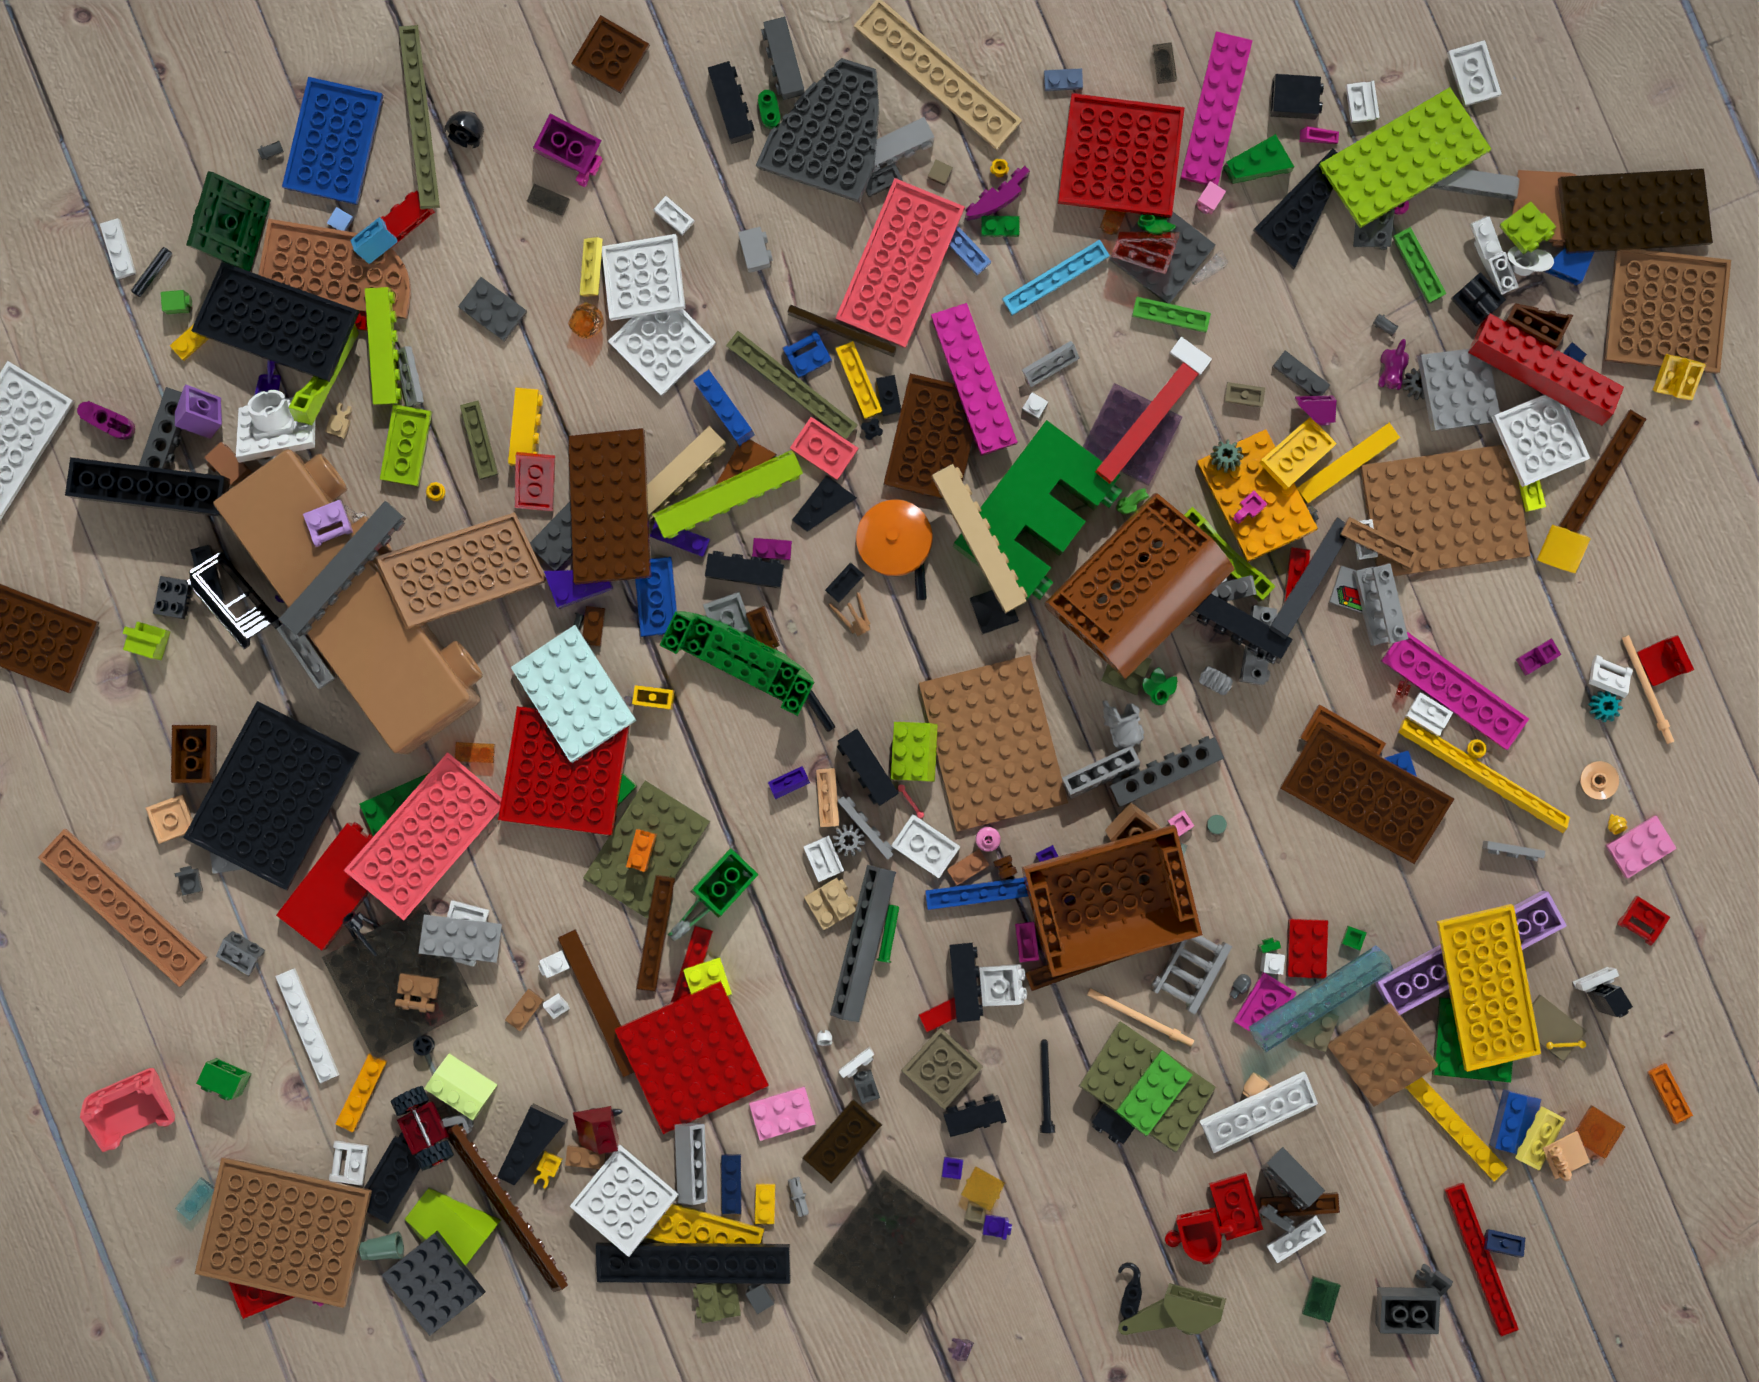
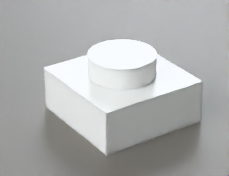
M1031 393L1022 410L1039 419L1048 401Z
M559 993L543 1003L544 1009L553 1019L570 1009L568 1003Z

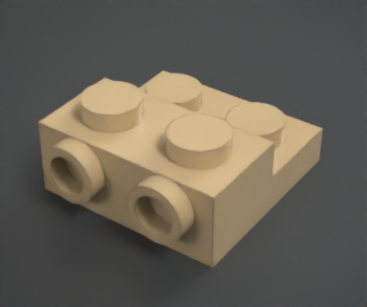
M837 877L804 897L823 930L856 911L857 903L853 896L849 897L845 890L848 888L843 879L838 880Z

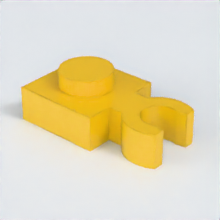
M545 1151L536 1169L541 1174L535 1177L534 1184H537L539 1179H543L545 1181L543 1188L545 1189L549 1184V1176L555 1177L563 1159Z

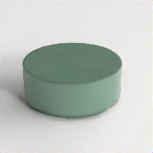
M1213 815L1207 820V828L1213 834H1220L1227 827V822L1221 815Z

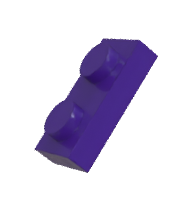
M803 766L769 781L768 784L775 799H778L810 784V781Z

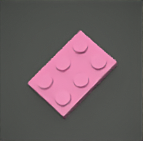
M1657 816L1649 818L1605 845L1625 878H1630L1677 849Z
M805 1086L749 1103L760 1141L816 1124Z

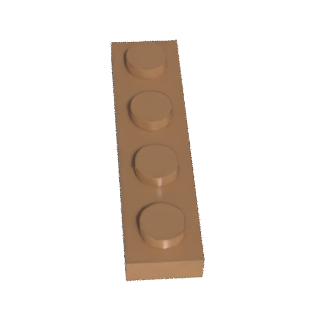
M1351 517L1347 519L1340 533L1341 536L1408 569L1411 568L1418 554V550Z

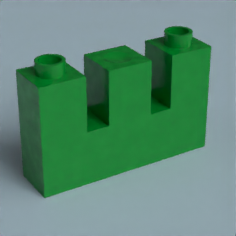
M1048 420L1045 421L980 507L981 512H979L982 519H987L991 527L988 529L991 536L995 535L999 541L1000 546H998L1000 553L1004 552L1009 560L1007 566L1010 571L1012 569L1015 571L1018 577L1016 582L1019 588L1023 587L1027 593L1026 601L1031 594L1041 600L1053 584V581L1045 576L1051 567L1015 541L1023 529L1060 556L1086 522L1050 495L1057 483L1092 510H1095L1100 503L1109 509L1123 491L1115 485V482L1121 476L1120 474L1109 484L1095 473L1102 464V461ZM961 533L953 543V548L979 566Z

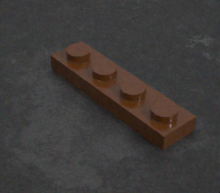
M1337 1192L1323 1193L1304 1210L1301 1208L1297 1209L1290 1200L1292 1199L1289 1196L1260 1197L1261 1207L1263 1205L1267 1207L1270 1204L1278 1210L1277 1214L1281 1217L1284 1215L1302 1216L1340 1213L1339 1194Z

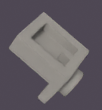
M462 1113L442 1119L444 1127L449 1126L451 1128L456 1124L460 1127L461 1123H463L467 1134L474 1127L473 1120Z

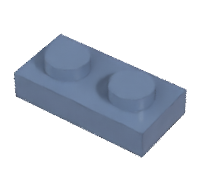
M1082 68L1044 70L1045 91L1083 89Z

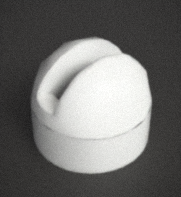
M821 1030L817 1034V1044L821 1046L832 1044L831 1033L828 1030H825V1033H823Z

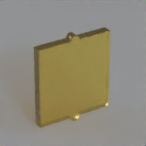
M975 1166L970 1177L966 1179L967 1183L961 1195L984 1209L991 1211L996 1200L1000 1198L999 1194L1005 1183Z

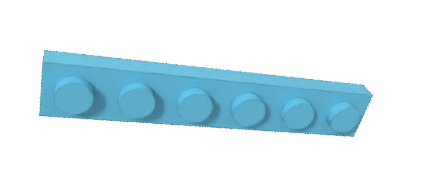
M1098 240L1002 298V301L1013 316L1109 258L1110 255L1101 240Z

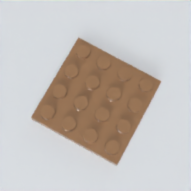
M1391 1002L1343 1032L1328 1044V1048L1373 1107L1438 1066L1437 1062Z

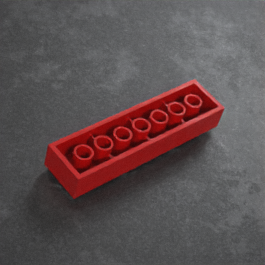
M1491 313L1479 326L1468 351L1471 355L1601 426L1614 414L1624 386Z

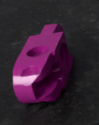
M90 401L82 402L78 405L77 413L81 419L113 437L128 440L134 435L135 425L129 418ZM107 415L106 422L101 423V417ZM122 425H125L127 427V430L125 432H121L120 427Z

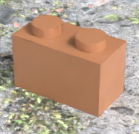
M220 442L204 457L208 461L207 466L213 472L218 471L221 476L229 478L230 485L236 486L252 473L244 462L238 463L236 454L223 442Z

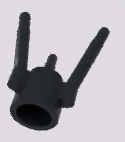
M355 912L348 913L343 919V925L348 929L357 944L360 942L359 937L372 955L377 956V953L359 930L363 927L362 920L381 931H385V928L365 917L361 912L357 914Z

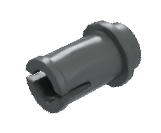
M279 140L264 147L261 145V148L257 149L262 160H268L269 157L284 152Z
M1378 314L1373 321L1376 328H1381L1390 336L1399 327L1385 318L1384 314Z

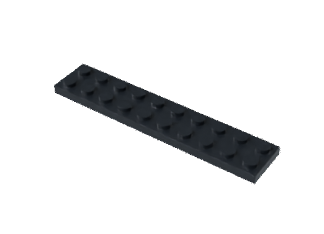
M597 1242V1282L790 1284V1244L640 1243L630 1257H628L613 1243Z

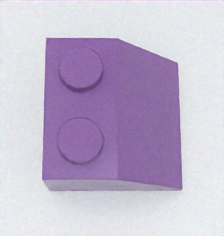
M185 384L175 411V426L211 439L222 425L221 398Z

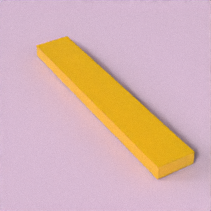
M1390 422L1297 487L1305 503L1311 502L1397 441L1400 436Z

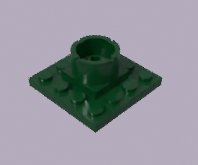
M208 171L195 214L193 215V223L186 246L250 272L271 199L223 176Z

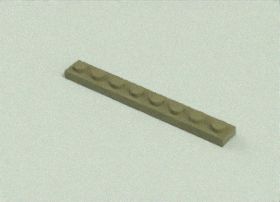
M739 331L735 333L726 345L732 352L847 440L858 426V424Z

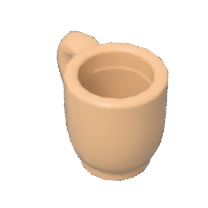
M1253 1072L1246 1081L1242 1093L1249 1098L1272 1086L1262 1076Z

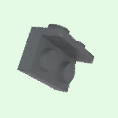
M232 931L223 939L216 957L249 976L253 972L258 959L264 954L265 949L244 938L241 934Z

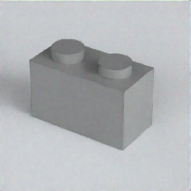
M761 227L738 232L748 273L770 268V261H773L771 251L766 250L765 243H768L766 232H762Z

